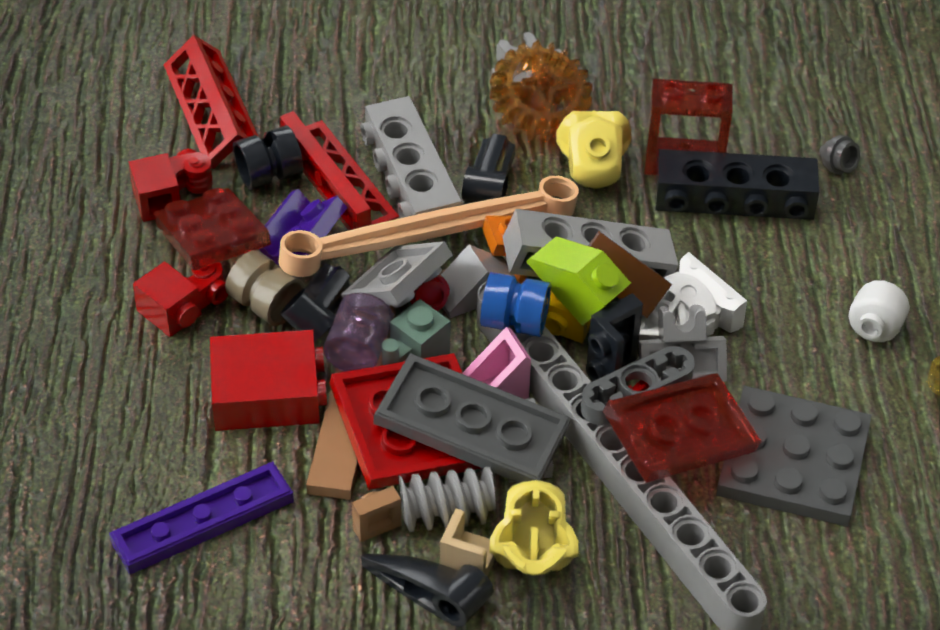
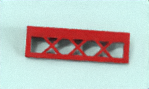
M193 35L164 64V68L200 153H204L210 158L211 168L214 169L233 151L234 141L254 135L258 136L220 50ZM190 58L186 74L181 75L178 69ZM195 83H200L197 98L191 99ZM211 107L208 123L202 124L205 108ZM216 133H222L224 140L213 150L212 147Z
M294 111L280 116V127L288 125L298 141L303 159V173L324 200L338 196L348 207L339 218L348 231L399 219L396 211L322 120L305 126ZM320 136L322 138V140L325 142L323 147L319 144L315 137ZM334 162L342 163V171ZM354 186L361 187L363 190L361 195ZM371 210L379 211L383 216L371 221Z

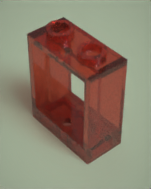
M653 79L645 144L644 174L656 175L659 149L727 152L733 113V84ZM661 114L719 118L716 141L658 137Z

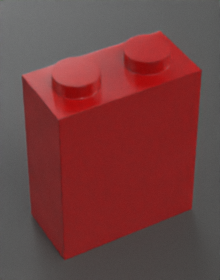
M313 330L210 337L211 392L215 431L320 423L319 406L327 405L326 380H317L316 373L325 372L323 346L314 347Z

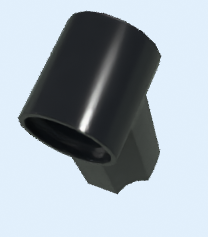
M493 134L491 137L483 139L474 166L469 165L464 176L462 186L463 201L474 203L506 197L509 171L515 157L516 145L511 143L507 136Z
M326 263L316 272L308 285L287 303L280 315L297 331L313 330L315 342L336 320L337 316L334 312L344 299L341 294L351 286L349 283L350 275L341 266L335 267Z

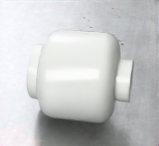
M879 280L866 283L859 290L850 306L848 314L850 325L858 335L872 342L892 340L900 332L910 309L909 301L903 290L893 283Z

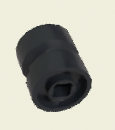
M288 125L266 131L263 139L254 135L233 142L235 163L240 177L248 190L271 184L273 176L283 180L303 173L304 167L301 150L293 131Z

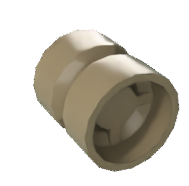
M252 250L245 253L233 265L227 276L225 288L226 293L243 306L251 307V310L270 325L278 326L286 322L280 315L281 311L299 291L305 288V284L300 278L285 273L272 259L260 251Z

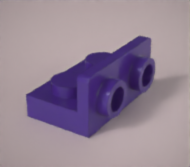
M296 189L283 201L254 238L253 243L264 255L272 259L279 266L280 242L285 234L291 231L303 230L311 232L319 238L325 237L348 207L338 196L322 202L319 199L310 202L299 189ZM292 252L296 255H309L304 252Z

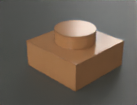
M394 486L379 492L367 493L359 500L352 502L353 530L360 542L401 526V498Z

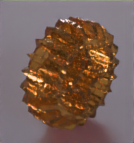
M539 40L533 43L531 49L523 42L518 46L517 51L510 49L506 52L504 59L497 62L495 73H492L490 78V85L492 87L489 92V99L495 101L493 113H504L501 119L502 125L509 123L515 125L513 128L514 135L523 130L527 132L526 136L529 142L533 140L535 134H539L541 140L545 143L549 141L551 134L556 138V130L572 111L589 110L592 104V97L589 95L593 90V84L586 81L589 76V70L578 69L581 63L580 57L570 60L567 57L569 54L568 48L560 53L555 51L554 41L548 45L547 49L542 47ZM525 71L532 72L529 78H522L521 82H513V78ZM561 101H569V105L565 109L551 113L552 105L560 104Z

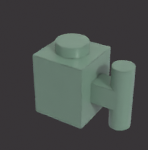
M421 299L417 300L390 322V339H386L382 343V365L404 362L410 353L421 358L450 354L451 321Z

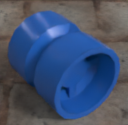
M490 272L482 300L481 326L504 330L506 327L513 325L517 333L541 337L549 309L551 283L527 278L520 284L515 276Z

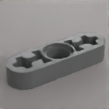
M666 347L589 383L582 392L581 413L583 417L596 425H608L688 387L693 379L695 366L693 355L681 347ZM638 379L645 381L650 388L645 391H634L626 383Z

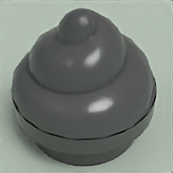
M837 135L828 140L819 149L823 165L834 174L840 175L844 172H852L860 160V147L848 136Z

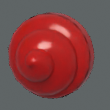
M439 274L434 279L422 283L414 290L415 296L410 302L414 304L417 300L421 299L438 311L444 307L450 295L449 285L445 278Z

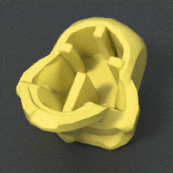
M572 111L563 119L556 130V140L562 153L568 158L571 178L576 183L593 189L607 187L620 179L622 156L627 152L631 143V126L628 119L621 112Z
M533 480L520 482L508 490L505 517L492 533L489 552L494 555L495 559L506 569H517L524 574L535 576L546 574L549 571H560L573 558L578 557L579 542L573 528L566 522L565 496L558 486L549 482Z

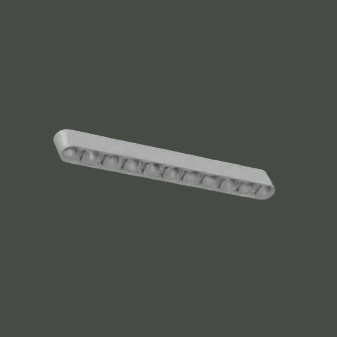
M486 282L480 285L477 294V325L487 339L492 342L503 330L483 327L480 324L481 306ZM510 325L508 328L513 330L531 358L530 393L541 406L571 417L569 428L565 434L566 438L720 630H761L767 599L760 585L622 418L608 425H596L583 417L581 413L582 392L591 381L546 326L542 336L537 337L517 333L515 327ZM737 610H743V611H746V612H748V613H742V612L737 611Z

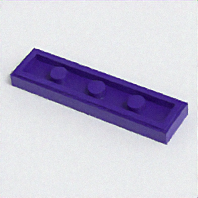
M272 461L109 533L110 541L127 572L131 575L294 502L293 491Z

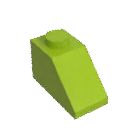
M557 236L526 261L542 281L551 283V291L582 326L591 319L592 314L602 310L631 284L604 251Z

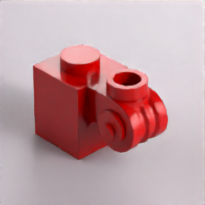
M194 149L181 150L174 157H169L168 153L128 161L132 190L143 222L182 214L179 192L182 188L186 187L191 193L201 194L208 191L213 185L210 158Z
M212 257L196 259L192 263V276L184 277L164 261L133 283L137 312L169 337L181 329L190 326L201 316V310L210 303L218 305L228 297L225 288L226 282L223 278L222 264L217 259Z

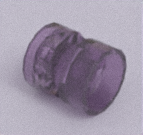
M360 292L345 296L339 305L334 318V324L324 344V355L327 360L344 372L375 367L382 352V343L389 333L390 322L393 320V313L390 307L382 299L372 294Z

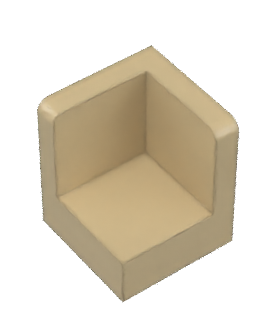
M456 508L440 541V564L455 570H459L463 565H472L488 576L495 561L494 555L489 552L490 539L464 531L465 511Z

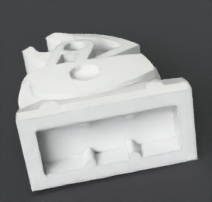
M688 252L680 259L679 272L664 277L672 283V286L648 318L642 315L639 340L660 339L658 334V310L661 306H666L673 313L675 325L680 326L688 321L690 307L694 304L700 305L706 312L707 336L713 334L714 330L718 327L732 333L741 329L744 325L747 300Z

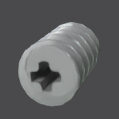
M484 467L480 480H478L472 468L466 469L462 482H460L456 471L449 470L444 484L437 472H431L426 486L419 474L411 476L409 487H406L402 477L399 475L402 515L409 532H414L418 518H422L427 530H432L435 517L440 516L446 529L456 508L465 511V527L469 525L471 513H476L481 525H486L489 511L495 512V490L490 467Z

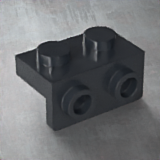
M633 293L619 301L608 303L602 310L591 315L586 372L592 382L621 369L637 359L643 303Z

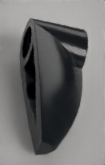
M364 554L361 556L362 566L373 575L422 608L456 627L464 626L494 592L493 584L488 576L472 565H463L459 570H455L433 561L411 556L392 554Z

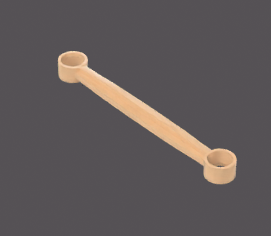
M549 176L540 182L538 191L421 213L321 238L308 231H291L281 239L279 266L285 273L291 276L307 277L319 270L322 260L390 248L480 228L486 216H512L515 209L572 216L575 211L579 189L572 180L566 177ZM292 252H304L309 255H296Z

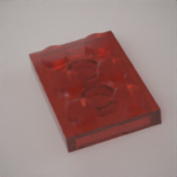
M229 188L210 189L204 192L201 197L189 201H173L168 203L164 209L153 212L159 230L193 271L252 250L272 245L268 229Z
M718 373L610 400L603 410L604 415L645 483L753 453L762 442Z

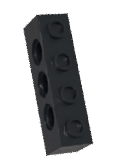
M659 149L655 176V211L814 220L819 197L818 158Z

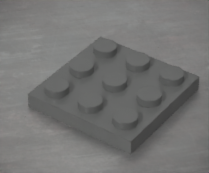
M744 386L716 496L848 527L872 414Z

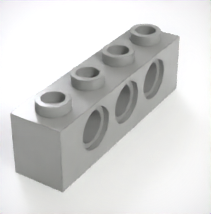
M410 96L365 106V123L360 125L362 139L366 146H372L376 170L378 172L383 171L385 174L386 190L390 199L396 198L398 202L399 218L461 205V199Z
M515 209L503 235L509 274L539 277L526 261L557 236L588 246L598 231L630 252L662 277L675 273L679 265L669 229Z

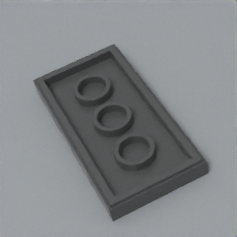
M410 353L376 410L373 424L483 469L484 467H490L491 472L520 483L523 481L543 480L569 428L571 417Z

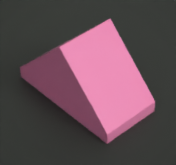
M506 327L463 372V375L527 399L529 398L531 358L513 330Z

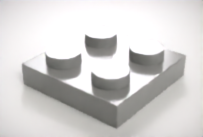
M445 241L394 246L341 295L349 308L368 307L373 309L378 306L392 305L395 308L403 306L414 298V290L422 283L434 279L441 273V266L453 255Z

